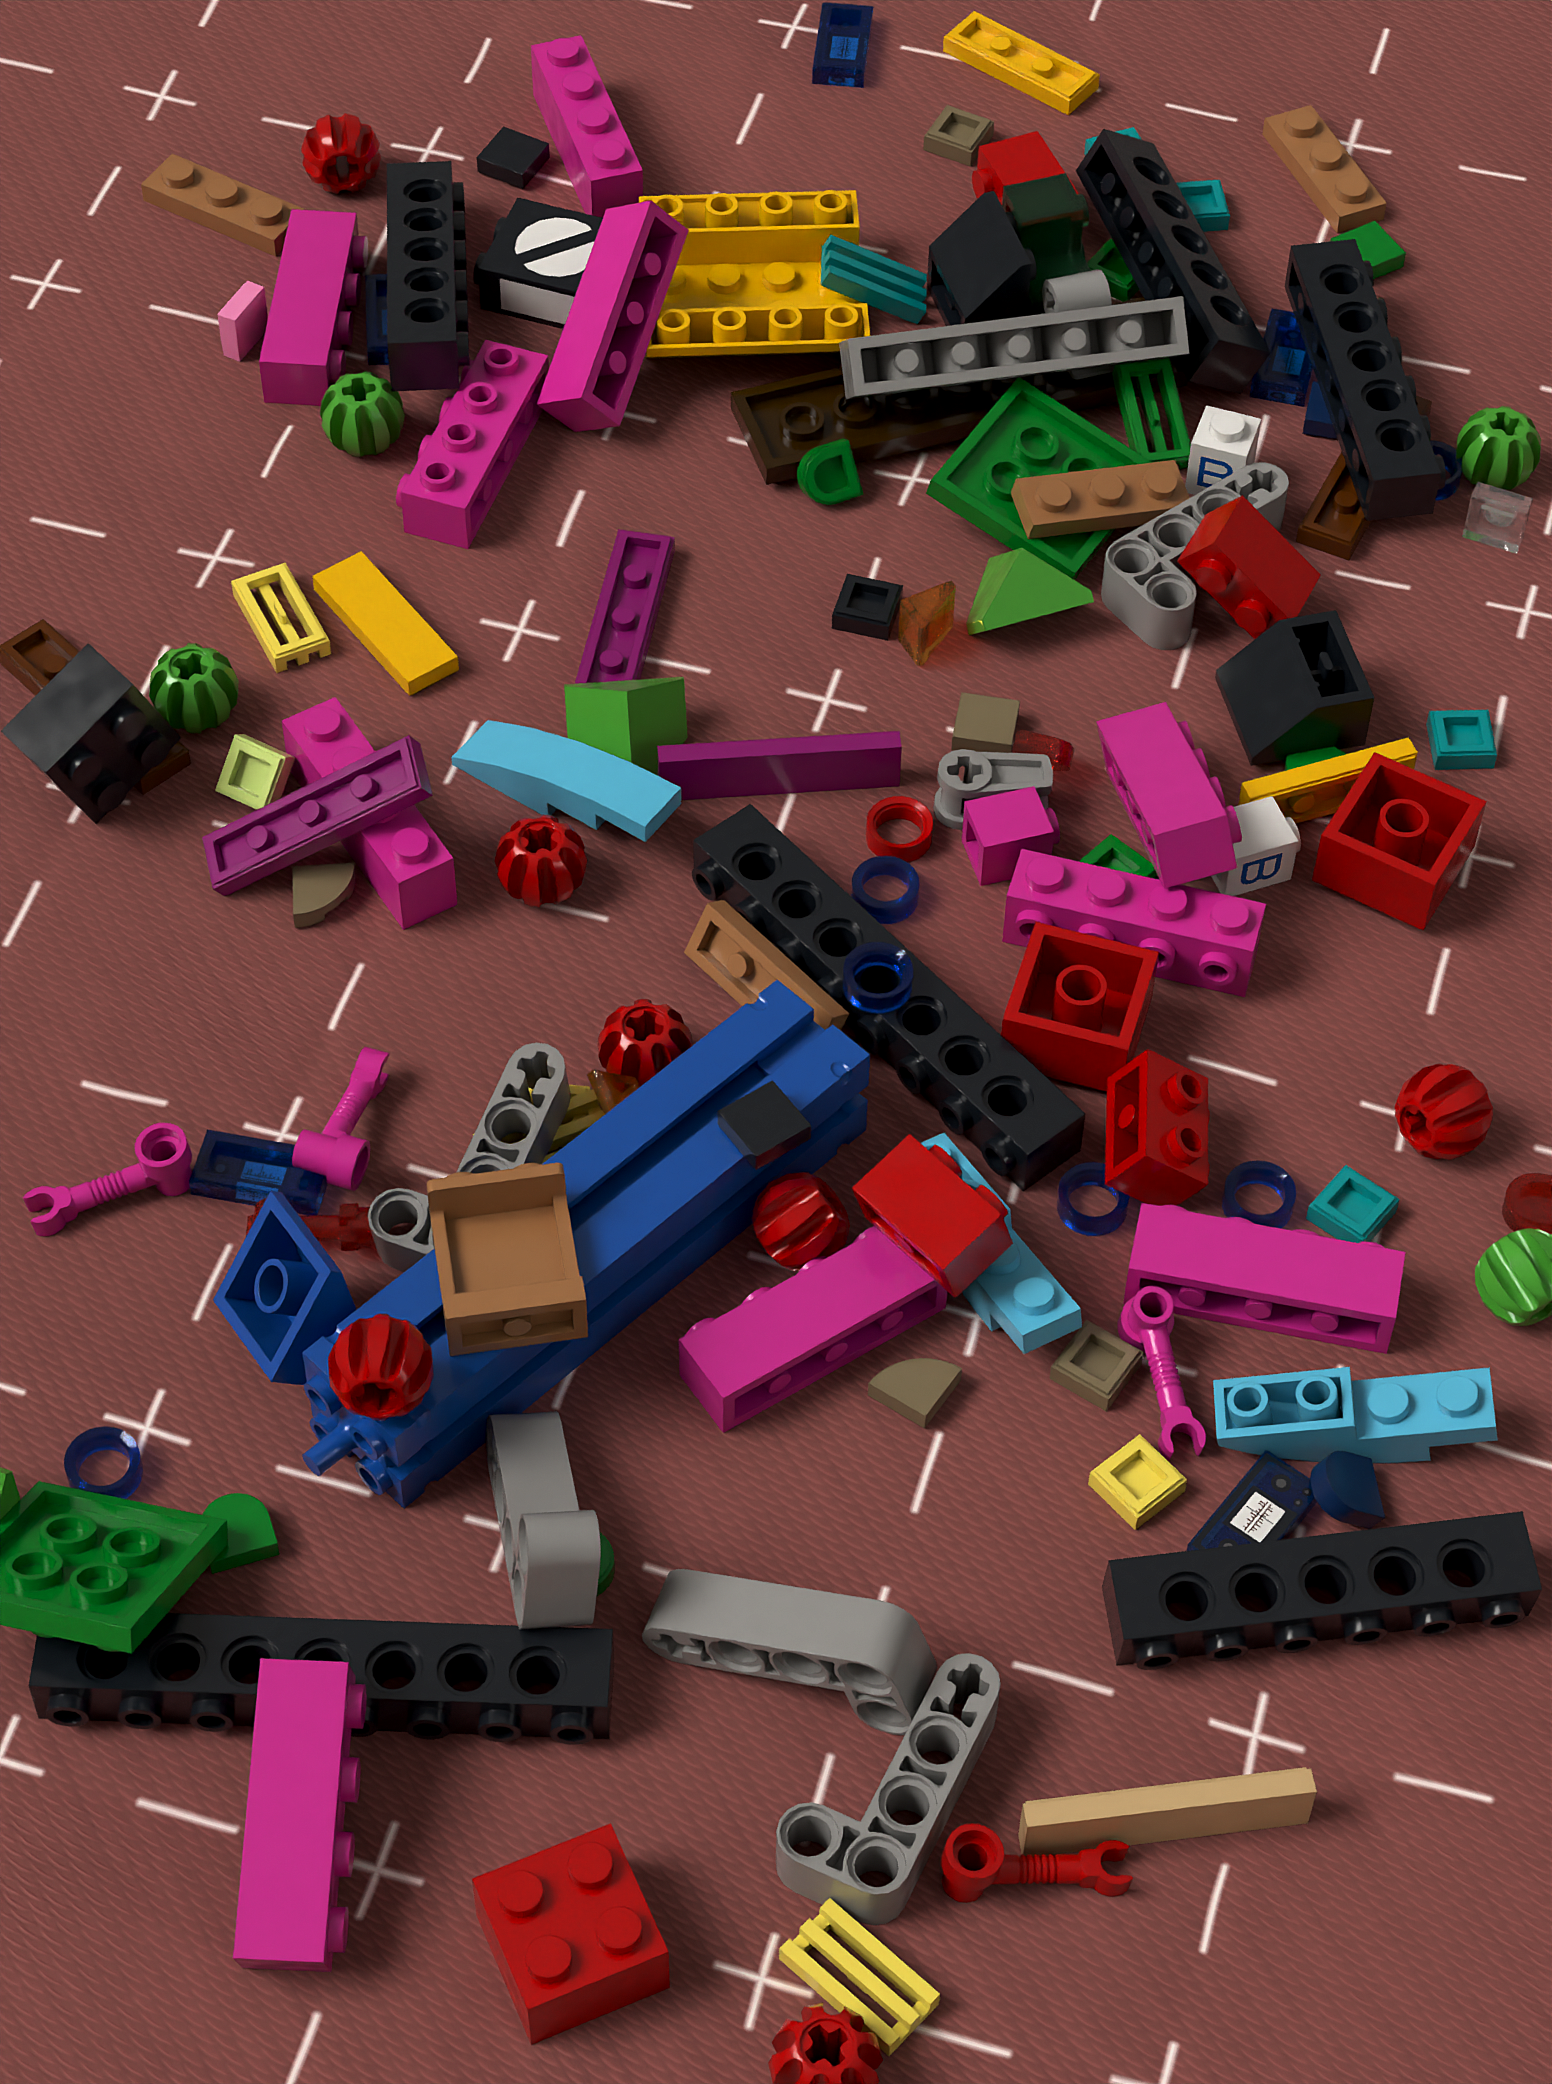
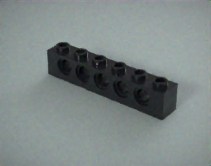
M1103 129L1076 169L1077 175L1145 301L1183 296L1189 354L1178 356L1176 359L1188 381L1241 394L1271 352L1154 143Z
M452 161L387 164V345L391 392L460 389L459 366H470L464 183L453 182Z
M1355 239L1292 245L1289 254L1285 290L1366 521L1433 514L1438 489H1443L1446 482L1445 464L1440 454L1435 455L1430 443V423L1425 414H1419L1416 405L1415 382L1411 375H1405L1402 368L1400 341L1397 336L1391 337L1388 330L1386 303L1383 298H1377L1374 292V276L1370 261H1363Z
M1523 1511L1109 1560L1102 1584V1591L1116 1665L1136 1663L1139 1669L1156 1670L1175 1664L1179 1658L1206 1655L1210 1661L1222 1662L1240 1658L1247 1654L1250 1649L1276 1646L1278 1652L1297 1653L1314 1647L1318 1641L1345 1638L1348 1644L1363 1645L1379 1641L1387 1633L1414 1630L1416 1635L1428 1637L1447 1633L1454 1629L1457 1624L1482 1621L1483 1625L1487 1628L1508 1627L1521 1622L1525 1616H1529L1542 1591V1586ZM1451 1569L1459 1570L1470 1577L1474 1586H1457L1447 1579L1444 1571ZM1375 1579H1393L1404 1588L1406 1594L1400 1596L1389 1595L1377 1586ZM1310 1586L1325 1587L1335 1595L1338 1602L1333 1604L1319 1603L1309 1596L1306 1588ZM1242 1594L1256 1595L1265 1601L1269 1610L1264 1612L1249 1611L1240 1605L1236 1597ZM1175 1602L1187 1603L1196 1609L1200 1617L1192 1621L1180 1620L1170 1613L1167 1605Z

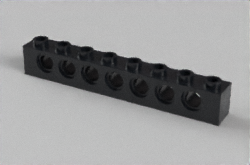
M749 804L693 840L694 869L692 870V878L700 893L708 900H725L849 1013L845 1023L854 1030L863 1048L871 1054L875 1055L878 1053L893 1067L902 1084L911 1093H920L938 1110L944 1124L957 1135L963 1134L982 1152L984 1160L996 1174L1008 1176L1024 1192L1081 1151L1086 1113L753 805Z
M167 1613L132 1654L122 1651L108 1652L94 1645L58 1637L45 1638L36 1636L28 1685L38 1718L48 1719L61 1726L76 1727L84 1725L88 1721H114L135 1729H151L159 1726L160 1723L192 1724L194 1727L204 1731L221 1732L230 1729L232 1726L254 1727L258 1682L244 1684L238 1681L248 1673L259 1672L260 1658L349 1662L356 1676L355 1684H365L367 1694L363 1729L351 1728L352 1737H366L374 1734L376 1731L408 1732L416 1738L427 1740L440 1739L448 1734L480 1735L484 1739L494 1742H510L518 1739L520 1736L551 1737L563 1744L580 1745L592 1739L610 1738L614 1677L613 1629L553 1627L520 1630L516 1625ZM109 1667L125 1668L119 1675L113 1678L100 1679L96 1677L102 1670ZM182 1669L196 1671L193 1676L183 1681L167 1680L171 1674ZM393 1677H405L411 1680L409 1684L399 1689H387L381 1686L382 1683ZM467 1679L483 1683L478 1689L470 1692H461L452 1688L458 1682ZM536 1682H546L555 1686L551 1691L544 1694L536 1695L524 1691L528 1685Z

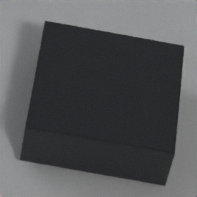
M503 126L476 157L477 172L524 189L550 158L549 143Z
M847 574L832 614V629L888 641L903 600V585Z
M773 1080L717 1111L718 1126L755 1170L811 1139V1124Z

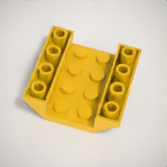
M856 190L639 196V203L653 201L689 230L647 347L645 359L840 353L839 342L849 338L870 336L867 303H862L821 285L822 246L829 236L833 235L859 246L860 225Z

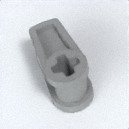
M967 749L951 751L944 755L939 762L937 780L940 788L936 792L933 810L935 816L943 825L952 829L962 830L964 813H961L963 798L969 801L1035 786L1044 809L1049 808L1048 794L1051 793L1053 785V769L1050 758L1044 754L976 752ZM961 766L965 767L963 781H960L958 776Z

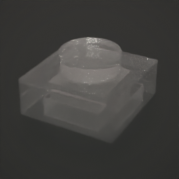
M1477 482L1471 495L1462 537L1517 554L1524 539L1533 498Z

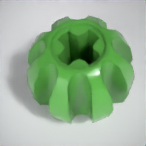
M373 372L347 373L341 376L336 381V384L331 385L325 392L320 408L321 426L326 437L333 446L339 450H345L354 457L370 454L378 455L385 452L389 444L394 443L399 438L404 425L405 413L399 392H391V383L386 379L379 378Z
M1507 406L1499 408L1487 407L1472 415L1458 434L1456 460L1470 483L1482 486L1486 491L1512 490L1526 482L1539 464L1541 437L1535 429L1531 418L1526 414L1517 412Z
M187 643L183 648H171L158 660V665L152 670L150 676L149 698L155 709L172 728H183L191 734H200L206 728L219 727L229 718L230 711L237 705L239 680L228 658L214 648H202L197 643Z
M1532 1228L1517 1230L1493 1243L1482 1254L1475 1267V1284L1484 1306L1498 1320L1512 1326H1527L1540 1322L1552 1315V1234Z

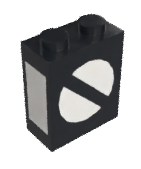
M517 198L507 217H501L498 220L491 246L487 253L481 252L474 266L473 281L474 284L479 285L481 309L563 329L603 218Z

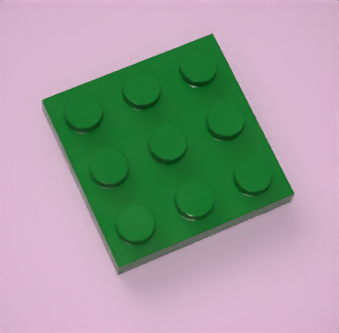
M1018 377L934 475L926 494L1010 549L1024 548L1075 580L1115 529L1028 539L1011 495L1015 480L1017 478L1152 462Z
M38 1481L0 1520V1625L30 1631L40 1637H58L90 1644L108 1652L122 1651L132 1654L228 1545L227 1520Z

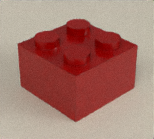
M1374 752L1321 834L1312 881L1424 931L1475 847L1487 801Z
M1035 922L1003 1016L1001 1036L1044 1076L1107 1092V1078L1134 1058L1153 996L1159 952Z
M611 1823L472 1878L476 1916L531 2045L670 1988L669 1951Z

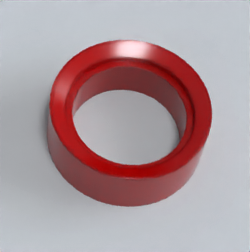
M893 796L880 800L869 810L866 820V842L869 849L877 857L888 862L907 863L919 859L929 850L933 835V817L923 803L910 797ZM904 819L916 824L922 833L916 840L910 843L895 844L883 839L878 834L877 829L886 821Z

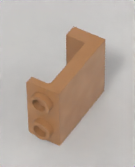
M525 1163L513 1169L476 1174L457 1172L445 1178L429 1180L426 1183L450 1356L588 1337L586 1295L583 1277L579 1275L562 1163L543 1165L539 1163Z

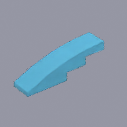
M487 720L451 757L453 766L541 815H552L559 809L595 830L606 820L644 842L681 805V787L629 761L579 741L531 727Z

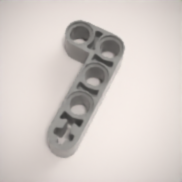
M1266 462L1252 463L1114 541L1108 547L1105 554L1101 589L1104 605L1149 646L1160 650H1174L1182 647L1191 635L1197 593L1196 587L1193 584L1196 580L1177 562L1205 514L1242 495L1279 532L1283 523L1289 487L1286 473L1274 464Z
M536 1042L526 1044L513 1053L457 1172L476 1174L513 1169L525 1163L542 1164L551 1148L555 1134L567 1113L571 1099L564 1058L556 1048L549 1044ZM529 1088L533 1089V1091H532V1093H531V1095H532V1100H533V1104H532V1102H531V1097H530ZM517 1132L527 1135L525 1139L518 1143L508 1144L501 1142L502 1138L508 1134ZM395 1188L386 1190L375 1198L369 1208L368 1221L377 1253L385 1264L405 1272L434 1249L428 1196L410 1189ZM411 1223L415 1225L407 1234L399 1236L388 1234L390 1229L397 1224Z
M554 1411L489 1415L486 1423L487 1462L518 1627L522 1630L591 1625L595 1613L601 1558L599 1524L594 1510H579L559 1413Z
M675 1569L669 1572L642 1633L643 1642L649 1649L671 1661L844 1691L860 1720L870 1727L893 1735L906 1734L932 1683L937 1669L936 1660L918 1622L910 1613L892 1603L688 1569Z
M971 1653L958 1654L947 1659L938 1669L861 1822L829 1807L812 1802L797 1804L784 1813L779 1820L776 1830L775 1863L777 1875L786 1887L822 1905L831 1898L852 1918L870 1925L886 1924L898 1917L905 1908L994 1728L1001 1683L999 1673L990 1661L982 1656ZM969 1696L962 1710L960 1721L953 1716L954 1703L961 1704L965 1697ZM930 1751L944 1752L953 1760L946 1764L937 1765L927 1762L921 1755ZM908 1810L915 1812L923 1820L914 1825H903L891 1819L890 1815L897 1811ZM812 1841L819 1843L826 1850L817 1856L807 1857L798 1854L792 1847L800 1842ZM878 1871L885 1873L893 1881L886 1886L872 1887L860 1881L858 1877L866 1872Z

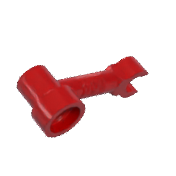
M964 1824L953 1830L946 1841L941 1857L943 1870L942 1886L949 1897L963 1903L977 1900L984 1892V1889L990 1885L1018 1884L1019 1882L1021 1884L1026 1882L1028 1884L1033 1882L1035 1884L1040 1882L1042 1884L1047 1882L1049 1884L1054 1882L1056 1884H1079L1082 1888H1094L1095 1891L1105 1896H1120L1128 1891L1133 1877L1130 1875H1110L1102 1868L1101 1863L1104 1861H1123L1130 1846L1121 1841L1108 1840L1100 1843L1096 1849H1084L1078 1854H1055V1856L1053 1854H1048V1856L1046 1854L1041 1856L1038 1854L1034 1856L1031 1854L1027 1856L1021 1854L1018 1856L1017 1854H1004V1847L1000 1838L990 1828L981 1824Z

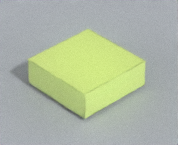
M235 734L215 791L258 810L281 798L295 757L245 734Z

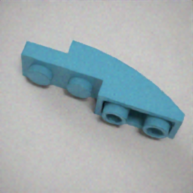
M945 1133L921 1142L928 1150L934 1145H938L945 1150L960 1167L962 1174L959 1177L974 1190L979 1185H984L999 1198L1008 1211L1004 1221L1013 1244L962 1292L991 1331L1002 1327L1023 1354L1081 1328V1308L1012 1229L1010 1208Z
M1350 1367L1213 1380L1218 1446L1263 1456L1268 1453L1275 1458L1320 1462L1335 1451H1346L1372 1459V1463L1431 1461L1429 1447L1498 1440L1490 1367L1352 1381Z

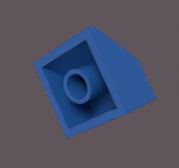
M270 1191L213 1301L271 1382L304 1385L307 1379L302 1352L322 1336L329 1337L333 1335L337 1329L336 1325L356 1311V1307L341 1270L282 1192Z

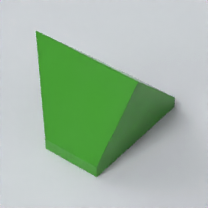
M1019 548L988 559L966 626L968 634L972 635L1092 603L1094 599L1090 589L1024 548Z
M684 677L564 684L567 737L569 739L579 741L629 761L658 776L657 746L683 744L688 738Z

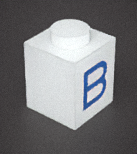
M1206 405L1191 442L1185 484L1189 494L1196 495L1239 469L1255 462L1261 419Z
M1273 796L1233 807L1239 821L1242 841L1233 844L1237 868L1211 875L1220 893L1236 896L1290 880L1295 855L1301 848L1300 834L1291 817H1284Z

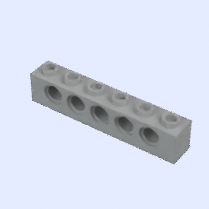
M1183 296L849 338L839 342L846 399L1173 358L1189 354Z

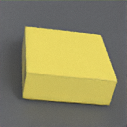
M1139 1434L1093 1469L1089 1475L1088 1485L1136 1530L1184 1493L1187 1479Z

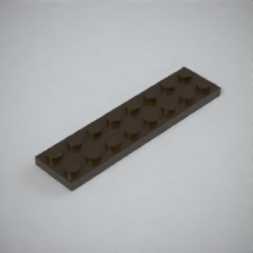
M1144 297L1115 303L1112 305L1145 301ZM1176 357L1169 358L1176 387L1187 386L1188 379ZM842 367L731 392V410L766 485L797 478L799 463L808 451L842 438L849 440L855 464L967 438L1017 378L846 399ZM1069 371L1020 377L1073 412L1118 402L1112 373L1077 380L1072 379ZM1150 374L1149 379L1153 394L1158 393L1160 389L1156 374ZM1131 377L1135 398H1137L1139 393L1135 377Z

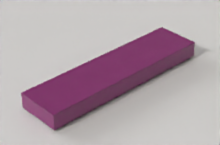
M618 529L575 684L641 679L675 553V537Z
M900 731L657 746L658 776L681 787V800L900 786L902 754Z
M408 735L203 836L202 839L213 890L225 897L433 796L421 744Z

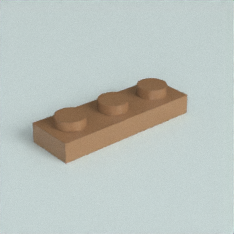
M1312 105L1264 119L1262 135L1336 233L1384 219L1386 201Z
M173 153L141 184L143 201L275 257L283 250L291 209L305 210Z
M1175 460L1017 478L1011 490L1013 501L1028 539L1144 525L1190 498Z
M725 900L707 903L684 951L693 962L741 1006H744L746 1003H755L759 998L760 992L774 981L779 980L814 1009V1021L826 1030L832 1024L839 1030L842 1029L849 1013Z

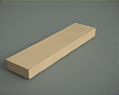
M1304 1767L1025 1801L1022 1805L1018 1837L1021 1853L1025 1856L1028 1854L1032 1856L1035 1854L1039 1856L1046 1854L1048 1856V1854L1055 1855L1080 1852L1084 1849H1096L1100 1843L1108 1840L1121 1841L1127 1845H1137L1307 1824L1317 1791L1312 1770Z

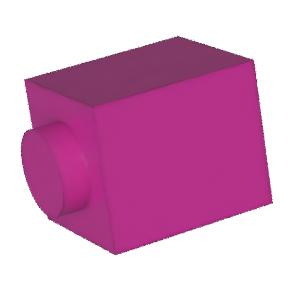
M1035 786L964 802L962 843L980 886L1012 879L1021 849L1052 855L1053 845L1058 844L1060 841L1057 817L1052 808L1044 809Z

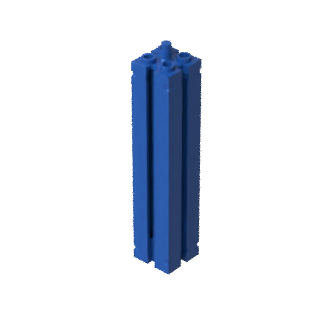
M779 980L774 981L759 993V998L755 1003H746L543 1163H562L564 1167L566 1197L579 1275L583 1277L586 1295L588 1337L450 1356L435 1249H433L336 1325L337 1329L333 1335L329 1337L322 1336L302 1352L307 1382L304 1384V1391L310 1400L313 1416L309 1423L319 1442L302 1454L305 1464L315 1475L321 1476L344 1456L347 1455L350 1458L356 1454L360 1459L355 1463V1468L366 1486L377 1495L387 1492L405 1509L425 1492L424 1489L428 1483L434 1480L438 1482L486 1442V1423L489 1415L522 1413L752 1224L751 1217L757 1197L770 1182L786 1174L815 1173L837 1154V1149L842 1144L849 1145L865 1132L868 1100L859 1093L869 1085L870 1054L833 1024L826 1030L814 1021V1009ZM773 1080L811 1124V1139L755 1170L718 1126L717 1111ZM376 1314H389L390 1317L408 1320L414 1324L431 1347L434 1377L422 1402L403 1417H388L385 1421H373L369 1417L354 1415L348 1411L331 1389L329 1379L328 1356L340 1332L357 1319L373 1318Z

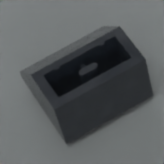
M995 192L983 193L929 245L927 288L946 326L1033 315L1029 288L1030 281H1034L1037 275L1034 255L1029 247L1023 248L1018 238L1015 218L1010 211H1004Z
M1336 610L1279 620L1216 670V682L1251 766L1286 760L1287 755L1333 746L1341 750L1365 745L1375 697Z

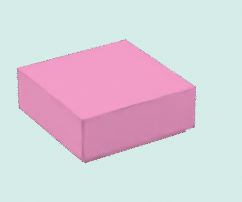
M247 281L217 314L224 356L240 362L265 334L268 313L263 286Z

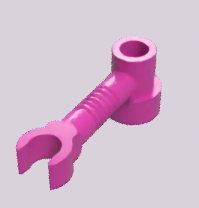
M366 1046L361 1050L355 1068L351 1073L349 1086L322 1133L303 1129L298 1136L292 1156L293 1167L326 1176L327 1183L351 1191H355L359 1187L369 1162L370 1142L351 1136V1133L369 1101L376 1098L377 1094L382 1092L387 1083L389 1074L383 1073L382 1069L390 1053Z
M172 1123L153 1124L144 1129L136 1139L135 1154L139 1163L123 1168L122 1171L112 1172L109 1176L104 1175L103 1178L99 1177L97 1180L93 1179L91 1182L88 1181L71 1188L67 1186L56 1188L41 1186L27 1192L23 1200L29 1212L39 1211L45 1207H53L47 1214L37 1216L30 1221L36 1235L50 1236L56 1234L63 1229L67 1222L76 1219L79 1212L96 1207L105 1201L109 1202L110 1199L115 1200L116 1197L126 1196L129 1192L134 1193L156 1185L158 1191L166 1196H178L185 1193L193 1184L194 1174L190 1166L192 1151L183 1130Z
M1147 1286L1139 1290L1124 1305L1118 1319V1334L1120 1339L1146 1353L1147 1360L1149 1361L1148 1365L1151 1367V1377L1155 1385L1161 1412L1160 1422L1162 1431L1158 1439L1160 1454L1169 1462L1174 1452L1170 1435L1175 1432H1183L1192 1439L1194 1451L1199 1457L1206 1442V1433L1202 1424L1193 1418L1191 1409L1186 1404L1181 1381H1179L1177 1365L1174 1362L1175 1357L1173 1356L1174 1353L1169 1338L1174 1326L1173 1300L1166 1290L1157 1286ZM1142 1311H1149L1156 1316V1318L1149 1317L1145 1315Z

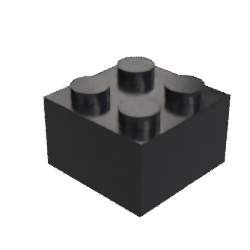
M89 643L1 730L95 824L109 811L117 808L124 801L127 793L151 768L162 763L168 756L170 749L181 739L180 735L142 693Z

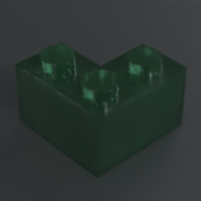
M1066 173L1003 186L1002 207L1005 212L1010 211L1013 214L1017 225L1018 238L1023 248L1029 247L1036 262V279L1030 281L1029 288L1033 315L1045 314L1042 298V287L1045 280L1091 271L1085 260V251L1082 243L1083 227L1089 224L1088 205L1083 194H1076Z

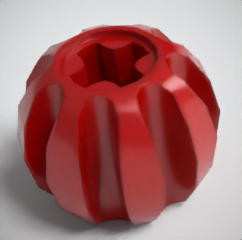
M344 113L343 116L337 118L329 114L318 119L314 128L307 130L301 148L304 156L302 164L312 182L322 184L325 191L338 194L342 190H350L354 193L364 188L367 180L376 176L381 161L379 153L380 142L371 126L361 124L358 116Z
M543 814L536 819L524 817L511 826L510 832H507L500 838L494 862L498 869L497 876L502 887L511 897L515 899L522 898L524 904L531 907L540 908L541 905L546 903L558 905L572 896L573 890L582 885L588 860L584 852L585 847L581 836L571 825L559 823L558 819L551 815Z
M638 999L634 1001L633 1006L618 1007L606 1018L604 1029L600 1031L597 1041L598 1058L602 1067L606 1069L610 1081L623 1090L638 1089L693 1046L689 1027L684 1024L681 1014L667 1004L653 1005L649 999Z
M1435 1064L1424 1067L1416 1072L1403 1084L1394 1107L1400 1133L1405 1141L1410 1143L1418 1154L1433 1159L1452 1160L1465 1156L1485 1140L1493 1119V1106L1488 1096V1090L1483 1082H1480L1469 1069L1453 1064Z
M808 1172L786 1174L770 1182L758 1195L751 1217L754 1232L763 1248L778 1264L793 1272L799 1271L806 1263L816 1257H829L842 1250L850 1227L846 1209L835 1192L821 1178Z
M376 1314L373 1318L367 1319L359 1318L340 1332L328 1356L331 1389L348 1411L354 1415L369 1417L373 1421H385L388 1417L395 1416L403 1417L422 1402L434 1377L432 1350L423 1338L422 1333L408 1320L395 1319L390 1317L389 1314Z
M823 2003L804 2006L801 2011L803 2022L800 2023L786 2019L772 2041V2045L777 2052L772 2055L768 2062L773 2084H878L880 2082L875 2071L883 2061L878 2039L873 2032H861L864 2025L863 2017L844 2006L840 2014L836 2015L824 2012ZM818 2058L819 2060L813 2064L812 2061ZM838 2061L839 2064L833 2067L832 2064Z

